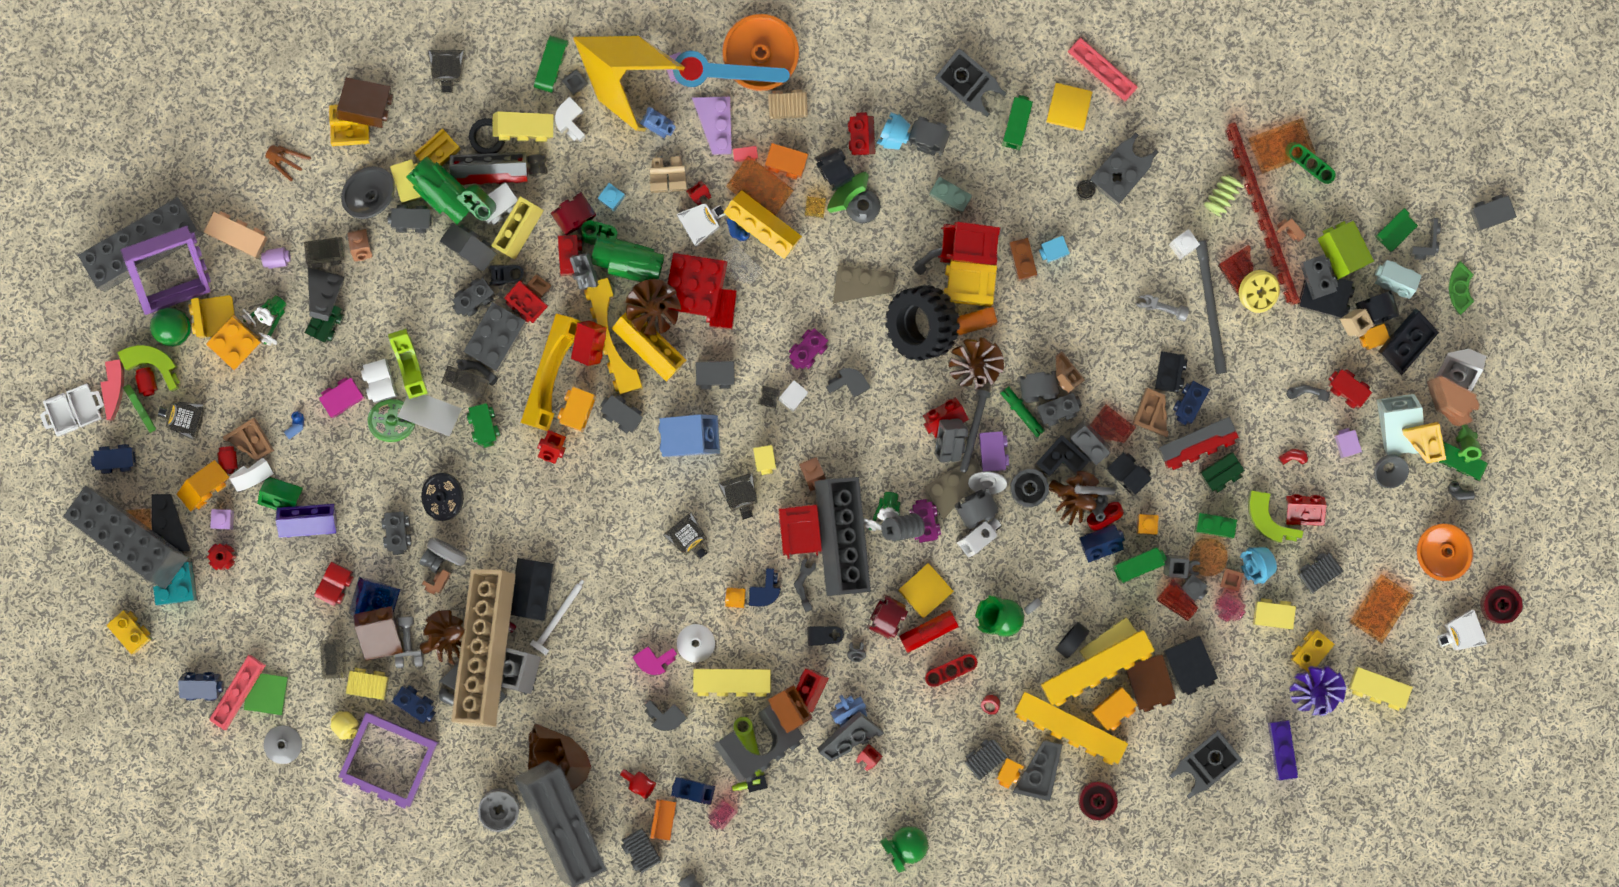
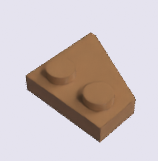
M1060 352L1056 356V378L1059 380L1061 388L1069 393L1085 381V379L1066 355Z
M1146 388L1132 424L1168 437L1165 395Z
M252 418L223 437L225 441L235 445L237 449L247 453L256 461L274 451L255 418Z

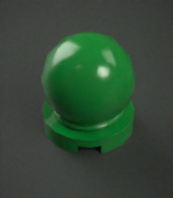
M166 307L160 309L153 315L150 321L151 335L157 342L165 346H180L191 334L192 326L190 319L185 313L176 308Z
M989 595L986 600L980 601L976 609L975 618H978L979 626L977 627L981 632L1010 637L1018 633L1023 627L1025 614L1017 602Z
M915 826L900 828L894 833L892 840L888 841L885 837L880 841L886 853L893 855L894 859L891 861L898 873L906 870L904 868L906 864L920 862L926 856L929 849L927 835Z

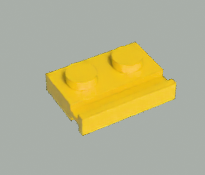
M442 128L414 154L420 161L428 156L434 163L438 162L443 166L450 160V155H456L461 148Z

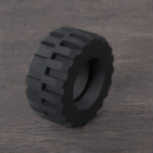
M922 285L905 289L893 297V301H890L888 305L889 311H886L885 316L887 318V322H885V327L888 328L887 336L892 340V346L898 349L897 352L902 356L905 355L907 359L923 361L946 354L954 346V340H957L959 334L957 330L960 328V323H958L957 319L959 314L955 311L956 306L954 302H951V298L947 293L943 294L944 291L940 288H935L932 285ZM918 308L926 314L929 322L927 338L922 336L916 325Z

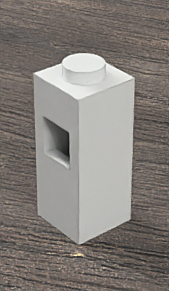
M1189 229L1169 244L1180 260L1200 245Z

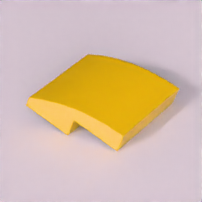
M1055 83L1046 122L1083 131L1093 91Z
M329 105L331 146L370 144L369 125L337 119L338 105Z
M929 563L898 589L900 594L923 619L954 592Z

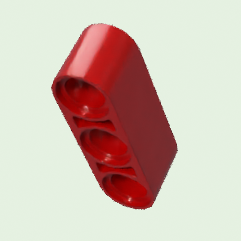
M965 654L931 669L925 675V682L931 687H937L973 671L978 664L977 658L972 654ZM966 657H971L974 660V665L971 668H966L963 664ZM949 665H954L957 669L956 674L953 676H949L946 673V668ZM931 673H937L939 676V681L935 684H931L928 680V676Z

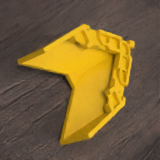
M640 36L573 37L598 101L634 130L645 132L647 128L636 121L620 82L627 70H684L685 67Z

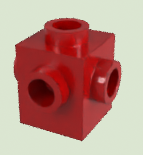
M548 430L545 439L541 438L537 449L540 450L538 458L556 464L558 457L562 458L566 448L563 447L566 437Z
M223 543L214 544L208 550L209 555L207 558L210 560L208 564L216 571L218 569L223 571L225 569L229 570L235 564L234 559L237 557L234 554L235 550L228 543L225 545ZM219 553L223 554L222 560L217 559Z

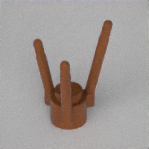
M271 145L266 152L265 158L269 159V164L279 170L289 181H293V178L277 163L280 164L283 161L299 171H302V168L285 158V153L311 160V157L286 149L280 145L278 147Z

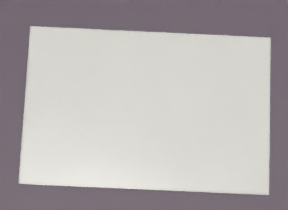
M425 394L409 399L407 395L398 417L450 437L462 408Z

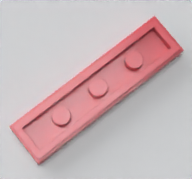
M1081 37L1069 49L1068 53L1124 102L1138 88Z
M248 655L209 720L221 729L227 730L266 665L252 655Z

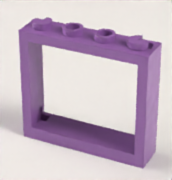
M187 226L121 249L145 315L211 292L208 285L211 282L208 272L204 274V271L207 270L203 259L199 260V257H202L200 248L194 245L197 243L194 232L190 233ZM187 243L199 278L146 296L134 261Z
M366 712L338 777L343 778L342 782L350 786L353 783L359 785V789L366 793L371 791L378 793L377 797L385 801L392 799L396 801L395 805L401 808L411 807L439 742ZM369 723L428 747L407 799L348 774V770Z

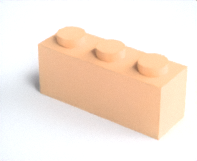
M222 211L219 214L213 212L204 233L258 259L268 239L264 236L265 232L257 228L251 230L247 228V223L239 219L234 222L229 219L230 215Z

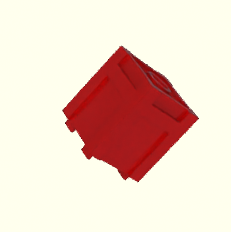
M964 222L944 224L941 227L943 229L941 256H938L941 263L951 264V261L997 266L1000 227Z
M817 505L778 509L783 556L787 555V558L790 559L789 555L816 552V556H818V552H822Z

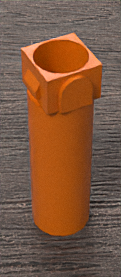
M984 308L983 310L959 316L957 319L958 323H960V328L957 330V333L960 336L997 325L998 322L994 308Z

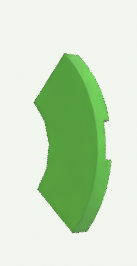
M867 172L855 175L851 182L836 190L827 207L830 213L847 209L848 204L857 194L866 191L869 177Z
M1461 261L1453 269L1449 280L1450 300L1459 315L1474 302L1469 292V283L1474 274Z
M131 385L124 386L123 389L149 433H152L156 430L152 420Z

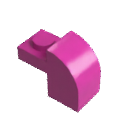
M648 646L632 658L643 672L650 675H659L666 672L662 666L664 663L668 666L676 660L674 656L677 655V652L672 648L657 658Z

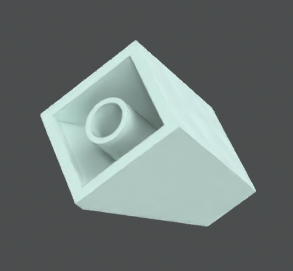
M1415 394L1377 399L1383 445L1387 455L1394 454L1400 456L1402 453H1419L1402 433V429L1424 425L1423 408Z

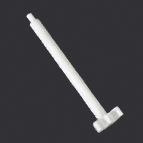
M582 579L579 584L575 585L538 641L532 640L530 643L531 646L544 655H547L549 650L542 645L581 590L584 583Z

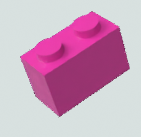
M345 377L337 383V387L334 389L330 387L321 393L322 396L319 397V400L331 418H335L365 399L353 378L348 379Z

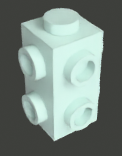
M1386 260L1382 266H1378L1375 272L1377 276L1375 284L1383 289L1393 291L1401 297L1410 299L1417 291L1422 275L1414 270L1406 269L1396 262Z

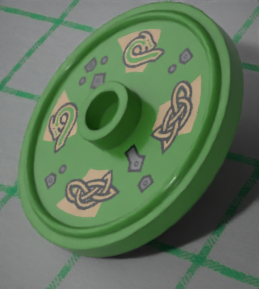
M388 399L372 407L368 414L367 422L370 432L377 439L385 442H397L405 439L412 433L415 423L398 417L404 404L403 401Z

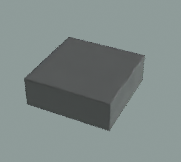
M577 68L562 80L573 95L589 84Z

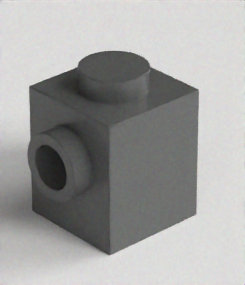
M1192 574L1179 590L1194 602L1197 599L1201 601L1207 594L1205 590L1207 585Z

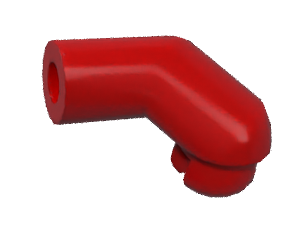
M1294 448L1278 457L1283 465L1292 459L1297 460L1300 464H1305L1308 461L1305 451Z

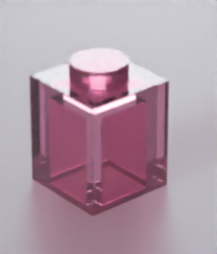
M723 799L708 816L710 819L709 824L716 830L719 828L723 830L738 811Z

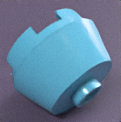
M891 112L889 117L892 120L887 119L880 135L883 139H878L877 144L882 145L886 149L899 150L902 143L906 144L910 136L908 130L911 124L900 114L897 115Z
M1250 547L1240 555L1244 562L1241 569L1246 579H1252L1254 584L1265 583L1277 570L1275 557L1266 547Z

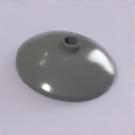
M371 166L355 172L342 189L341 203L343 208L349 215L358 219H368L380 214L393 199L395 193L394 180L389 172L381 167Z

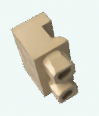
M680 156L670 157L671 167H663V158H652V168H650L651 193L668 192L667 175H669L670 192L687 191L685 167L682 166Z

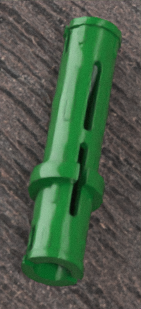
M1010 386L1000 393L1011 406L1010 409L1017 413L1036 438L1045 431L1022 403L1023 400L1016 396Z

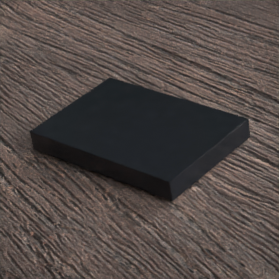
M1415 308L1378 352L1402 376L1439 332Z

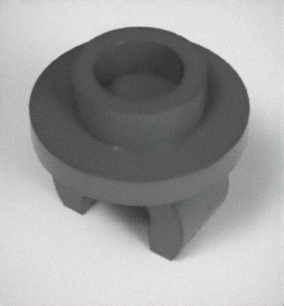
M850 642L847 657L851 661L860 662L866 658L863 642H860L859 649H854L853 642Z

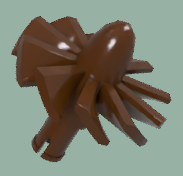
M648 279L639 282L632 287L633 289L626 297L627 320L645 313V315L631 321L637 331L640 332L649 316L651 319L643 333L657 335L656 316L658 317L659 334L668 331L671 326L662 317V313L673 325L676 324L678 311L668 309V307L681 310V305L676 296V290L664 283L665 281Z
M980 337L979 341L972 339L963 340L969 352L968 355L963 345L951 351L952 354L966 360L959 361L952 357L948 362L949 368L965 367L963 370L950 372L952 378L957 380L963 374L970 373L959 383L960 386H972L973 380L975 382L974 390L983 387L988 382L992 385L997 380L999 374L1004 371V357L999 346L983 337Z
M1077 471V476L1065 481L1068 485L1052 480L1049 484V491L1058 494V497L1064 500L1057 507L1056 512L1058 513L1066 506L1060 520L1064 521L1070 514L1068 524L1072 525L1078 512L1079 523H1082L1084 510L1092 513V510L1097 506L1094 498H1098L1099 494H1079L1075 492V487H1097L1099 480L1088 471Z
M438 610L429 615L425 620L427 624L423 635H429V638L420 644V650L422 653L428 654L436 649L437 657L441 663L443 662V650H445L448 662L454 665L452 651L458 658L460 657V651L457 646L461 647L462 641L459 640L465 633V629L461 626L463 620L453 616L450 610Z

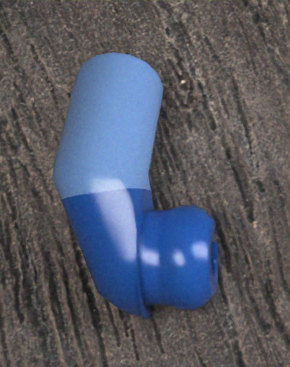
M299 411L292 413V426L284 431L288 439L294 437L304 428L305 418Z

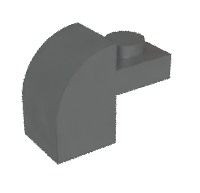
M852 368L839 370L842 378L838 379V377L829 380L827 382L829 385L826 386L828 393L831 394L846 385L853 398L870 389L863 374Z
M651 700L644 705L647 708L645 710L646 714L651 719L654 717L657 719L652 726L661 731H671L688 718L676 704L671 706L664 714Z

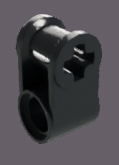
M519 265L488 266L491 270V281L489 282L491 286L516 284L519 281L523 282L526 278L525 270ZM519 269L521 276L518 279H513L512 272Z
M837 626L807 627L808 646L840 643L844 638V632ZM834 629L841 634L837 637L836 641L833 637H830V633H833Z

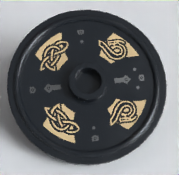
M437 473L430 476L424 483L421 499L423 507L430 517L438 521H447L456 517L461 511L464 494L461 484L454 476L448 473Z

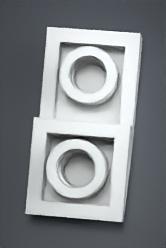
M261 458L248 469L242 466L229 476V479L238 492L262 482L274 473L267 461Z

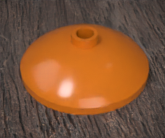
M1446 523L1437 524L1428 528L1420 537L1417 545V558L1421 568L1430 577L1439 581H1452L1463 576L1470 568L1473 561V546L1468 535L1459 527ZM1447 548H1451V554L1447 553Z

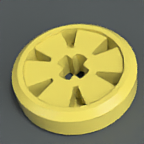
M1256 270L1249 273L1243 279L1239 288V299L1242 305L1256 313L1265 312L1272 308L1280 294V285L1277 278L1264 270Z

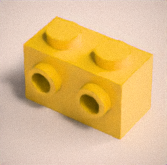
M123 610L106 626L130 654H135L151 640L149 636L151 633L144 625L140 626L137 623L138 617L132 611Z
M1310 630L1303 638L1305 640L1301 647L1298 645L1291 653L1293 655L1291 660L1305 672H1308V674H1310L1308 667H1317L1335 645L1318 630L1313 632Z

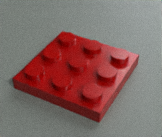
M673 253L667 284L676 290L681 310L668 307V309L681 313L717 318L728 262Z

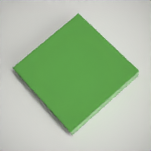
M261 673L245 699L244 710L283 715L288 677Z

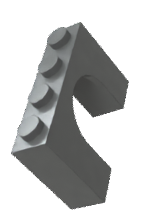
M771 705L758 713L772 736V746L767 754L756 755L749 752L734 731L713 744L739 783L744 780L749 782L755 778V772L759 769L763 772L771 766L770 762L773 759L778 761L786 756L785 751L789 748L792 751L800 746L801 743L799 741L804 738L798 727L787 733L781 726L780 720L772 710Z

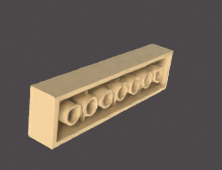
M471 569L463 627L465 633L462 636L451 719L453 723L465 726L496 727L516 574L504 570Z

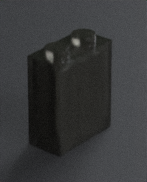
M345 639L320 640L322 679L346 678Z

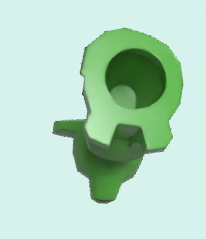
M1467 424L1462 425L1456 441L1461 442V450L1458 452L1459 457L1464 456V461L1470 462L1481 457L1482 448L1476 440L1478 434L1473 432Z

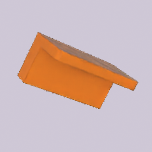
M656 800L650 838L670 840L676 802Z

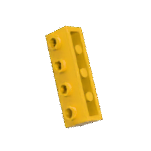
M742 190L732 199L724 211V214L731 220L738 223L745 231L751 233L761 243L767 245L784 259L795 248L802 237Z
M625 312L611 329L667 382L687 360L657 331V335L643 333L648 324L647 321L640 332L637 331L631 321L641 317V315L627 320Z

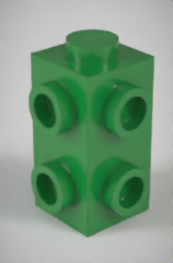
M485 403L468 408L469 413H466L469 424H473L474 431L471 434L474 443L477 442L479 446L483 445V448L495 446L494 442L498 441L497 437L500 436L498 425L494 426L492 418H495L493 406L489 407V404Z

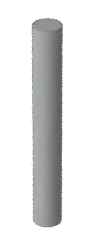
M1076 486L1075 492L1079 494L1114 495L1115 489L1113 487Z

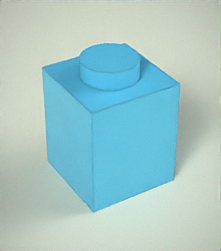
M608 183L599 195L598 200L612 211H615L626 196L612 184Z
M1063 236L1040 245V256L1042 260L1046 259L1047 263L1070 254Z

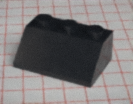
M517 558L511 616L546 621L555 564Z

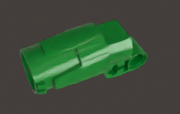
M428 156L406 176L414 185L413 188L431 207L439 214L444 212L456 224L469 212L479 220L484 221L489 219L496 211V203L479 186L470 185L465 189L438 162L434 163ZM482 206L486 207L488 212L484 211Z
M593 220L583 223L582 240L588 244L595 245L592 253V265L607 268L610 275L637 282L648 279L659 280L665 254L654 252V249L617 239V230L611 225ZM587 230H592V231H594V233H593V234H588V233H586V231H587Z

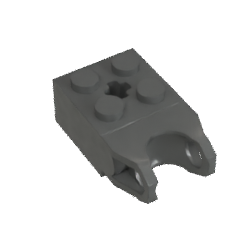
M960 48L957 49L934 77L936 81L966 106L981 112L986 117L990 113L986 111L982 104L983 94L986 91H994L1003 97L1007 94L1000 88L997 80ZM957 71H964L966 73L964 75L966 76L965 80H958L956 78L958 76L956 75Z
M1136 132L1131 138L1122 142L1089 180L1094 187L1117 206L1151 168L1154 157L1159 153L1155 149L1153 153L1146 157L1136 156L1133 152V144L1138 137ZM1112 175H1120L1119 179H1121V182L1118 180L1114 182Z
M1218 730L1182 759L1177 769L1169 776L1173 779L1176 775L1186 772L1194 776L1195 786L1187 795L1188 799H1190L1195 794L1209 789L1243 759ZM1211 753H1220L1219 759L1221 761L1218 763L1216 761L1212 762Z

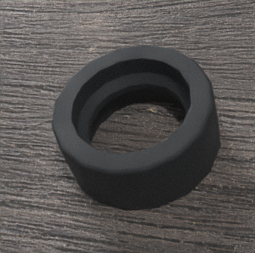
M483 118L476 121L469 130L471 146L480 154L499 152L505 144V141L499 140V137L497 143L490 148L480 146L476 140V133L481 127H493V119Z
M1077 622L1061 640L1056 650L1068 659L1085 640L1090 631Z

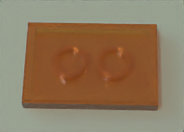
M1302 118L1248 138L1261 174L1294 162L1285 152L1286 146L1291 142H1297L1313 154H1316ZM1295 147L1292 150L1293 156H1297L1299 154V147Z
M747 156L726 185L736 195L742 190L775 216L794 192V189L750 156Z
M1380 574L1349 623L1382 644L1414 595Z

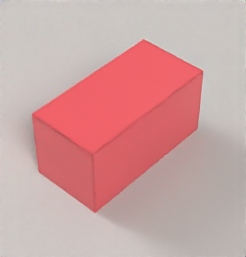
M756 146L733 149L734 162L758 159Z

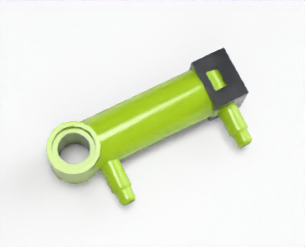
M745 716L737 718L733 725L735 734L749 752L760 755L752 721ZM740 721L748 723L749 728L747 731L742 732L738 729ZM759 769L755 772L756 777L749 782L745 781L732 785L733 791L748 789L750 793L767 789L764 771L762 772Z

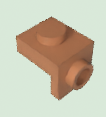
M362 229L347 233L353 260L356 262L372 258L367 230Z
M817 457L799 464L810 491L815 490L814 481L826 480Z

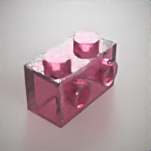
M1227 592L1222 593L1212 608L1219 613L1217 617L1226 623L1241 620L1246 613L1244 610L1246 605Z

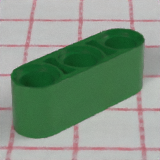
M552 35L549 36L535 78L534 88L553 93V85L557 81L560 72L559 66L562 65L565 56L564 51L568 47V40Z
M1291 142L1286 146V155L1317 180L1324 184L1334 181L1336 174L1333 168L1303 145ZM1295 147L1300 149L1297 156L1292 155V150ZM1313 158L1314 165L1307 167V161ZM1324 170H1328V171H1329L1328 177L1325 178V179H1322V177H1321L1322 172H1323Z
M1443 442L1446 460L1439 461V463L1449 468L1453 467L1457 469L1456 471L1466 476H1472L1474 480L1480 481L1488 463L1481 459L1465 462V457H1459L1458 455L1460 449Z

